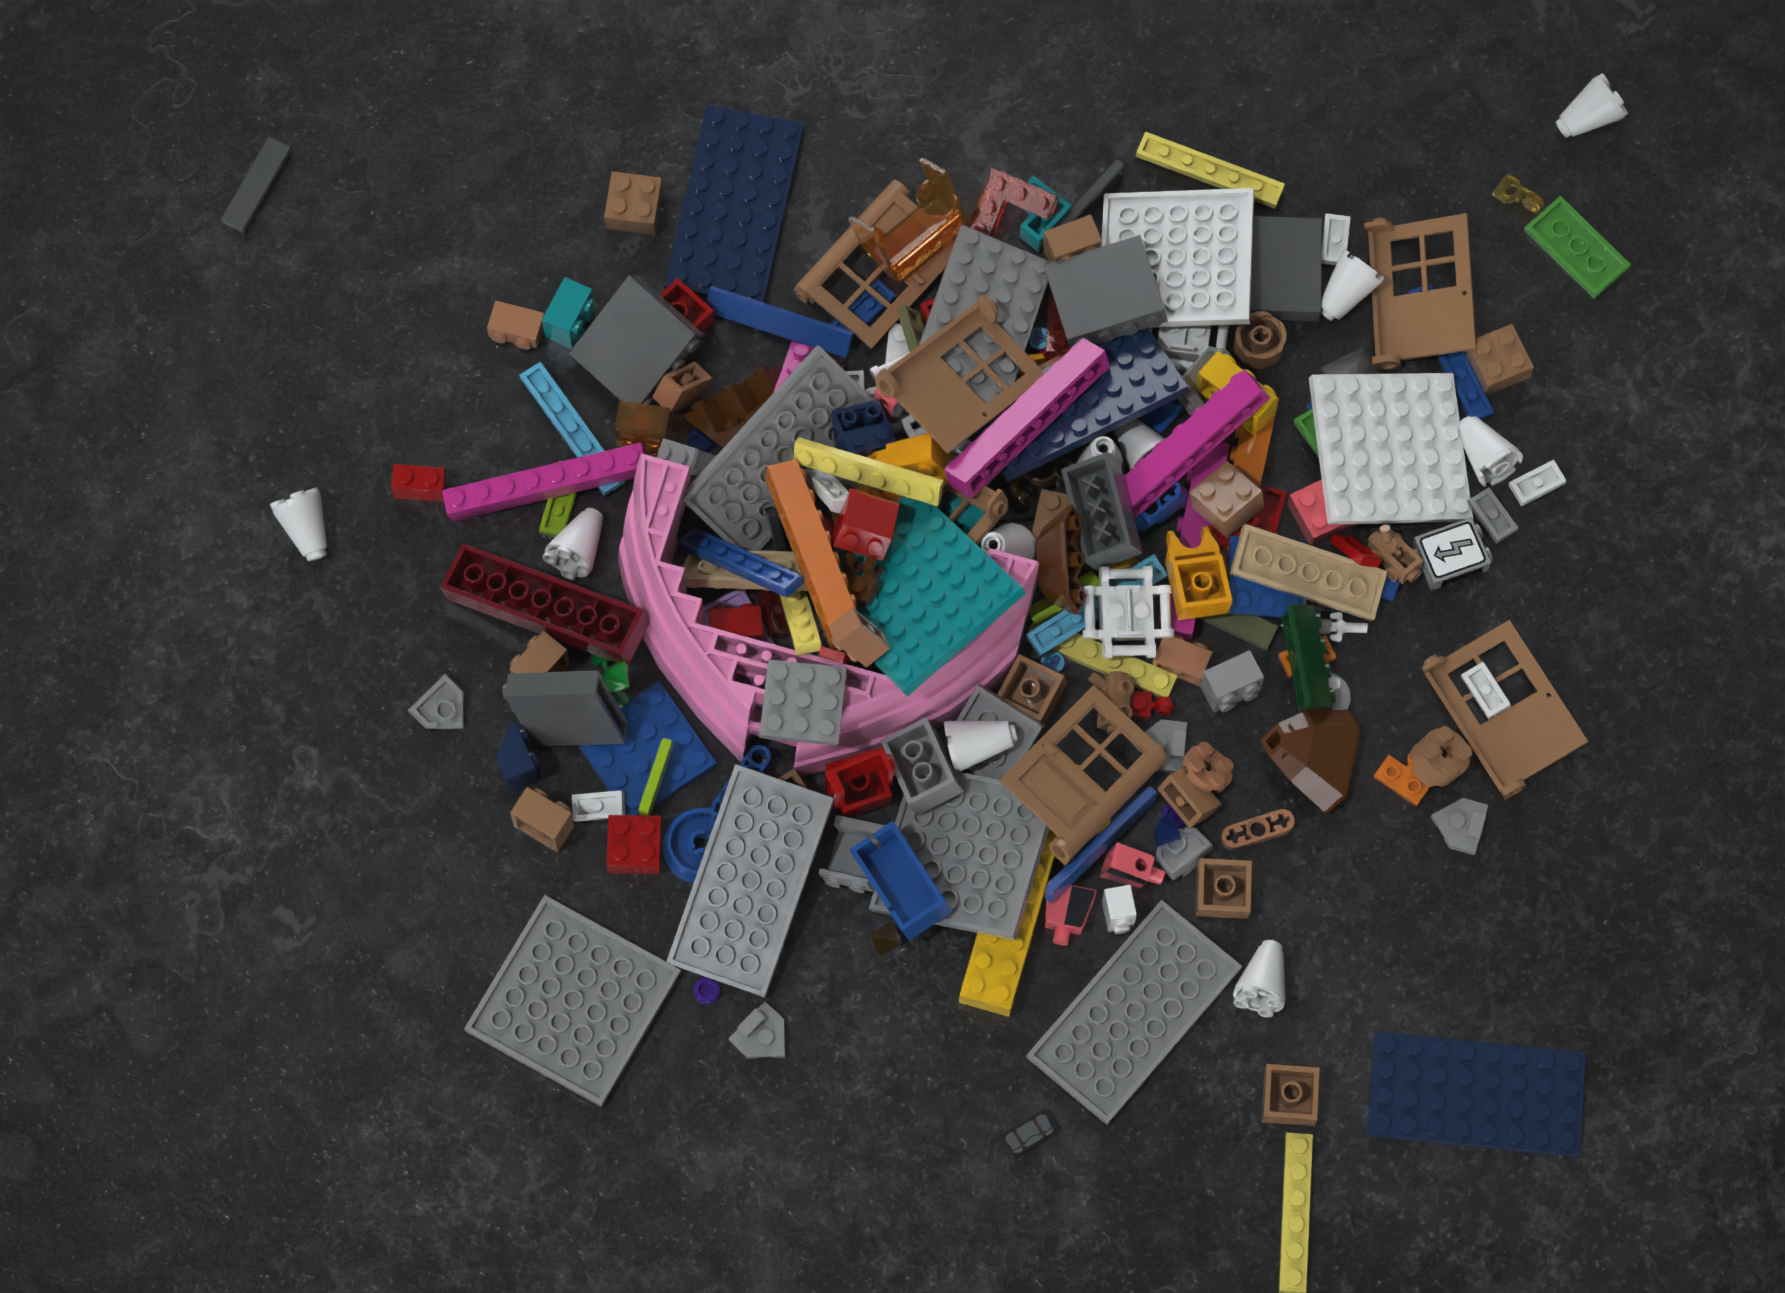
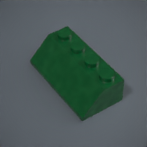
M1287 605L1281 614L1298 713L1309 710H1331L1333 707L1332 703L1336 702L1334 688H1329L1328 678H1331V669L1329 663H1325L1323 653H1326V642L1324 637L1320 638L1319 628H1322L1320 613H1316L1315 606Z

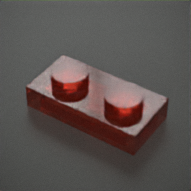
M755 589L768 637L786 638L790 636L779 594L771 590Z

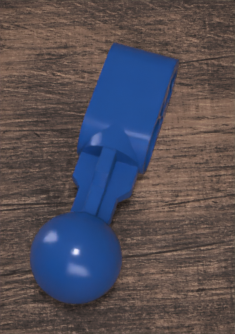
M1179 482L1172 485L1134 519L1137 532H1145L1154 524L1164 522L1187 503L1189 498L1188 490ZM1158 505L1157 511L1154 514H1150L1151 508Z

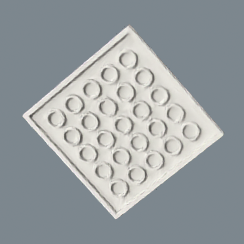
M1254 188L1104 194L1101 247L1138 235L1141 236L1168 322L1162 323L1158 327L1250 324Z
M1453 373L1311 375L1309 377L1328 525L1459 522L1471 517L1473 519L1472 507L1468 502L1470 492L1464 449L1458 431L1460 420Z

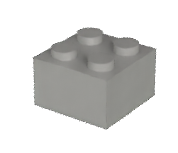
M1249 650L1203 671L1200 687L1212 711L1216 713L1221 710L1224 713L1236 706L1235 703L1244 700L1248 702L1256 698L1261 690L1264 676Z

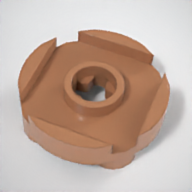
M1201 742L1199 745L1193 746L1183 757L1182 765L1183 768L1186 765L1188 770L1187 778L1194 786L1204 792L1210 793L1212 790H1218L1217 793L1221 792L1232 780L1231 770L1234 768L1233 762L1212 748L1207 742Z

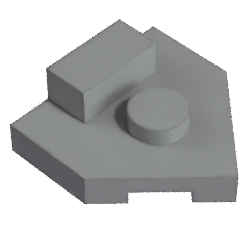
M444 674L408 711L425 729H463V691Z
M1161 719L1145 731L1155 743L1162 745L1166 751L1167 759L1156 771L1174 773L1182 768L1187 722Z
M1462 798L1432 814L1431 819L1440 830L1444 841L1450 849L1475 855L1488 805Z
M1159 826L1156 863L1165 870L1172 880L1181 874L1184 877L1197 867L1199 858H1203L1213 850V845L1197 828L1192 827L1189 829V827H1185V829L1170 828V826Z
M764 1002L758 1009L755 1008L728 1040L748 1059L758 1057L785 1058L784 1019Z

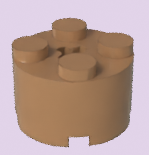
M1258 311L1250 313V324H1239L1234 339V352L1241 364L1246 368L1259 370L1267 369L1277 364L1282 357L1286 342L1284 324L1268 312Z
M1442 726L1432 730L1412 748L1410 752V759L1412 758L1413 763L1412 771L1427 786L1445 787L1468 768L1472 749L1459 734L1447 726Z

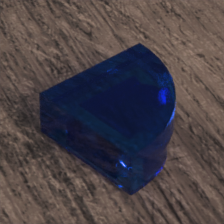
M693 428L689 434L687 446L708 452L713 447V444Z
M1172 812L1164 816L1156 826L1154 835L1157 847L1181 838Z

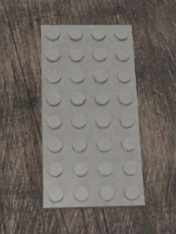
M961 225L919 345L977 303L980 296L985 294L998 306L997 324L1025 352L1048 282L1044 265L1051 262ZM979 328L963 340L983 361L1001 349L982 328ZM959 345L941 357L961 379L979 366ZM1006 353L988 365L1007 387L1015 382L1019 367ZM983 370L966 382L985 404L1003 392ZM1000 413L987 424L991 425L992 423H994L1002 413Z
M817 345L689 485L683 497V502L724 541L744 550L760 551L771 539L764 508L773 506L777 512L765 481L767 466L793 460L794 446L798 437L835 448L832 410L874 400ZM799 465V466H800V469H801V468H804V470L811 469V468H807V467H804V466Z
M735 764L666 962L766 997L834 803V798Z
M1161 900L1030 1050L1026 1058L1108 1125L1238 974L1242 966Z

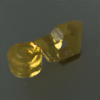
M1509 174L1504 176L1492 193L1495 198L1506 204L1513 201L1519 203L1522 197L1526 195L1522 203L1528 210L1534 213H1538L1544 205V201L1539 195L1521 186L1520 180ZM1510 185L1517 188L1515 194L1507 195L1505 193Z

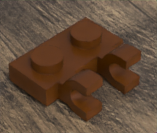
M846 553L843 560L844 570L841 573L846 574L849 594L854 595L857 604L871 606L881 586L877 579L882 575L884 568L876 565L877 560L875 558L866 557L863 564L856 561L857 556L855 554ZM863 569V576L858 575Z

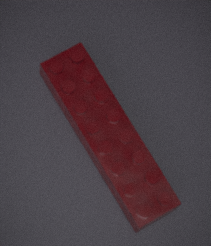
M462 543L440 586L444 595L450 601L538 634L545 631L557 641L616 663L625 661L628 666L650 624L648 617L642 609Z

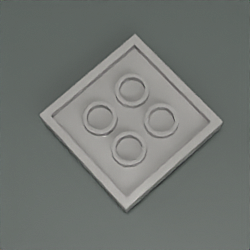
M768 660L759 737L838 746L847 667Z
M981 684L976 686L956 720L1008 721L1009 726L1015 725L1018 740L1013 741V747L967 768L978 776L999 780L1032 748L1044 728L1043 724ZM946 737V739L943 742V745L948 756L951 758L948 748V738Z

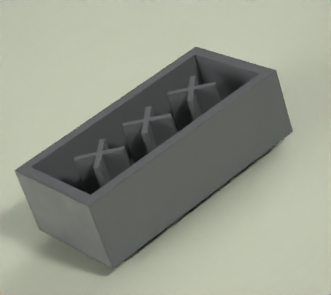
M1105 452L1061 469L1069 503L1075 507L1083 522L1078 538L1084 555V562L1093 569L1099 570L1100 566H1110L1142 554L1119 460L1109 452Z

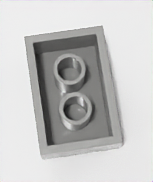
M927 717L880 740L886 754H891L896 766L894 771L908 805L917 815L964 792L937 729Z

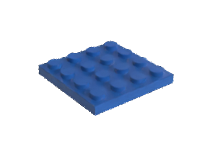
M660 681L630 699L621 709L628 721L625 744L577 745L608 791L622 790L625 792V815H639L638 808L663 738L672 740L673 750L654 806L717 766L711 754Z

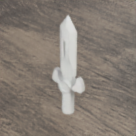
M1337 612L1330 615V618L1337 620V622H1332L1330 619H1321L1322 628H1319L1320 634L1336 632L1337 634L1330 635L1329 638L1332 641L1341 642L1342 634L1367 633L1368 623H1347L1342 620V613Z

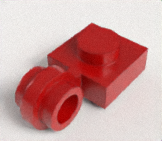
M1133 691L1130 697L1131 719L1150 720L1151 710H1156V714L1160 716L1171 715V711L1174 710L1172 698L1157 697L1156 702H1151L1152 692Z

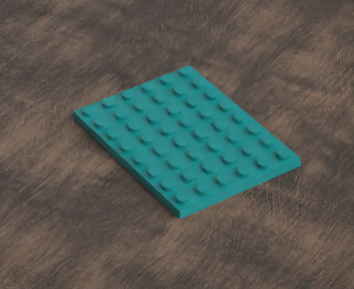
M904 496L897 502L899 503V509L892 539L883 561L877 560L876 563L877 566L884 568L882 575L877 579L881 586L871 606L856 603V611L882 631L890 646V649L873 663L908 697L1021 599L1026 592L935 505ZM844 549L838 553L840 571L843 572L844 570L843 560L846 553L855 554L857 556L856 561L863 564L867 556ZM863 569L860 573H858V575L863 576L864 574ZM806 591L808 598L812 601L809 592Z

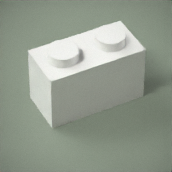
M1125 885L1104 889L1102 905L1108 932L1115 931V934L1129 932L1130 928H1134L1137 915L1131 886Z

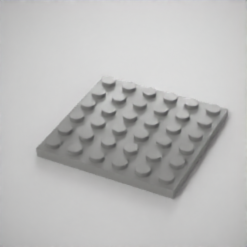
M956 772L964 792L920 815H917L908 805L903 795L895 824L953 911L935 924L1016 941L1049 828L1002 785L999 779ZM874 889L869 909L872 912L891 915Z
M544 895L464 1030L602 1107L679 977L681 970Z

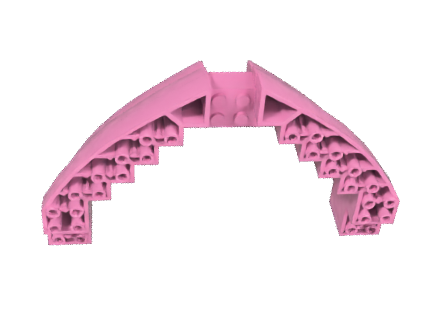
M640 454L633 491L626 512L623 537L619 546L618 564L623 587L629 605L644 610L650 621L643 640L661 672L696 717L740 762L747 754L752 735L759 736L768 660L847 667L838 746L770 739L797 747L793 769L796 770L800 777L826 771V764L874 748L876 750L884 749L880 740L925 717L938 730L944 726V722L954 721L959 717L977 685L981 684L993 692L1006 679L1018 656L1023 639L1024 626L1038 581V561L989 548L988 556L1025 590L1026 594L907 697L886 675L810 654L796 655V651L705 626L702 599L688 595L685 568L672 565L678 546L677 532L686 507L683 497L686 489L691 484L690 466Z

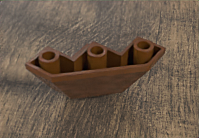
M766 364L752 371L753 375L737 384L734 381L721 388L722 392L706 401L703 398L690 405L692 409L684 414L685 419L724 448L774 393L780 376L778 365L776 364L767 368Z
M1068 505L1043 527L1036 541V560L1039 562L1038 585L1048 602L1077 615L1087 598L1085 590L1077 579L1084 564V555L1075 542L1083 522L1075 507Z
M1348 709L1309 710L1279 722L1260 739V742L1270 758L1287 778L1322 811L1328 814L1346 797L1361 727Z

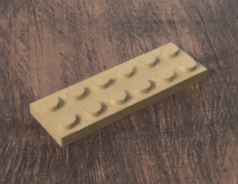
M1244 524L1242 525L1229 574L1373 621L1375 620L1387 571L1376 567L1360 566L1352 559Z
M746 550L802 575L793 552ZM689 553L682 566L685 568L687 587L763 589L769 591V589ZM802 584L796 591H808L806 584Z

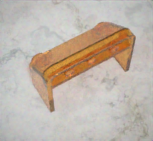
M921 158L919 162L927 179L920 184L916 191V199L919 206L888 232L883 234L879 228L870 227L853 216L848 218L861 247L896 282L907 280L955 240L961 225L968 226V217L947 171L924 158Z

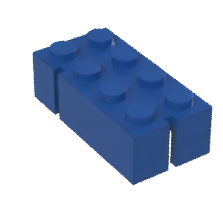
M891 821L873 833L882 845L881 848L878 849L872 840L867 837L851 848L850 852L901 931L910 941L953 911L899 828Z

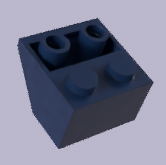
M880 400L832 410L831 412L834 444L837 449L868 457L874 452L886 449V444L896 442Z
M516 722L510 724L496 756L509 794L538 783L537 774L540 773L539 764L534 752H528L531 748L524 728H518Z

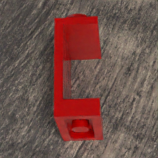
M881 748L825 771V787L829 796L834 798V808L845 805L843 783L879 768L887 786L893 785V776L896 775L894 769L896 766L891 754L886 755L884 749Z

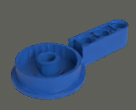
M755 745L747 752L739 765L766 774L771 767L770 751L763 745ZM757 755H762L766 758V761L762 764H756L752 760ZM730 778L712 803V807L695 808L681 813L669 824L663 838L665 861L670 870L686 882L694 884L706 847L696 849L694 844L698 839L709 841Z

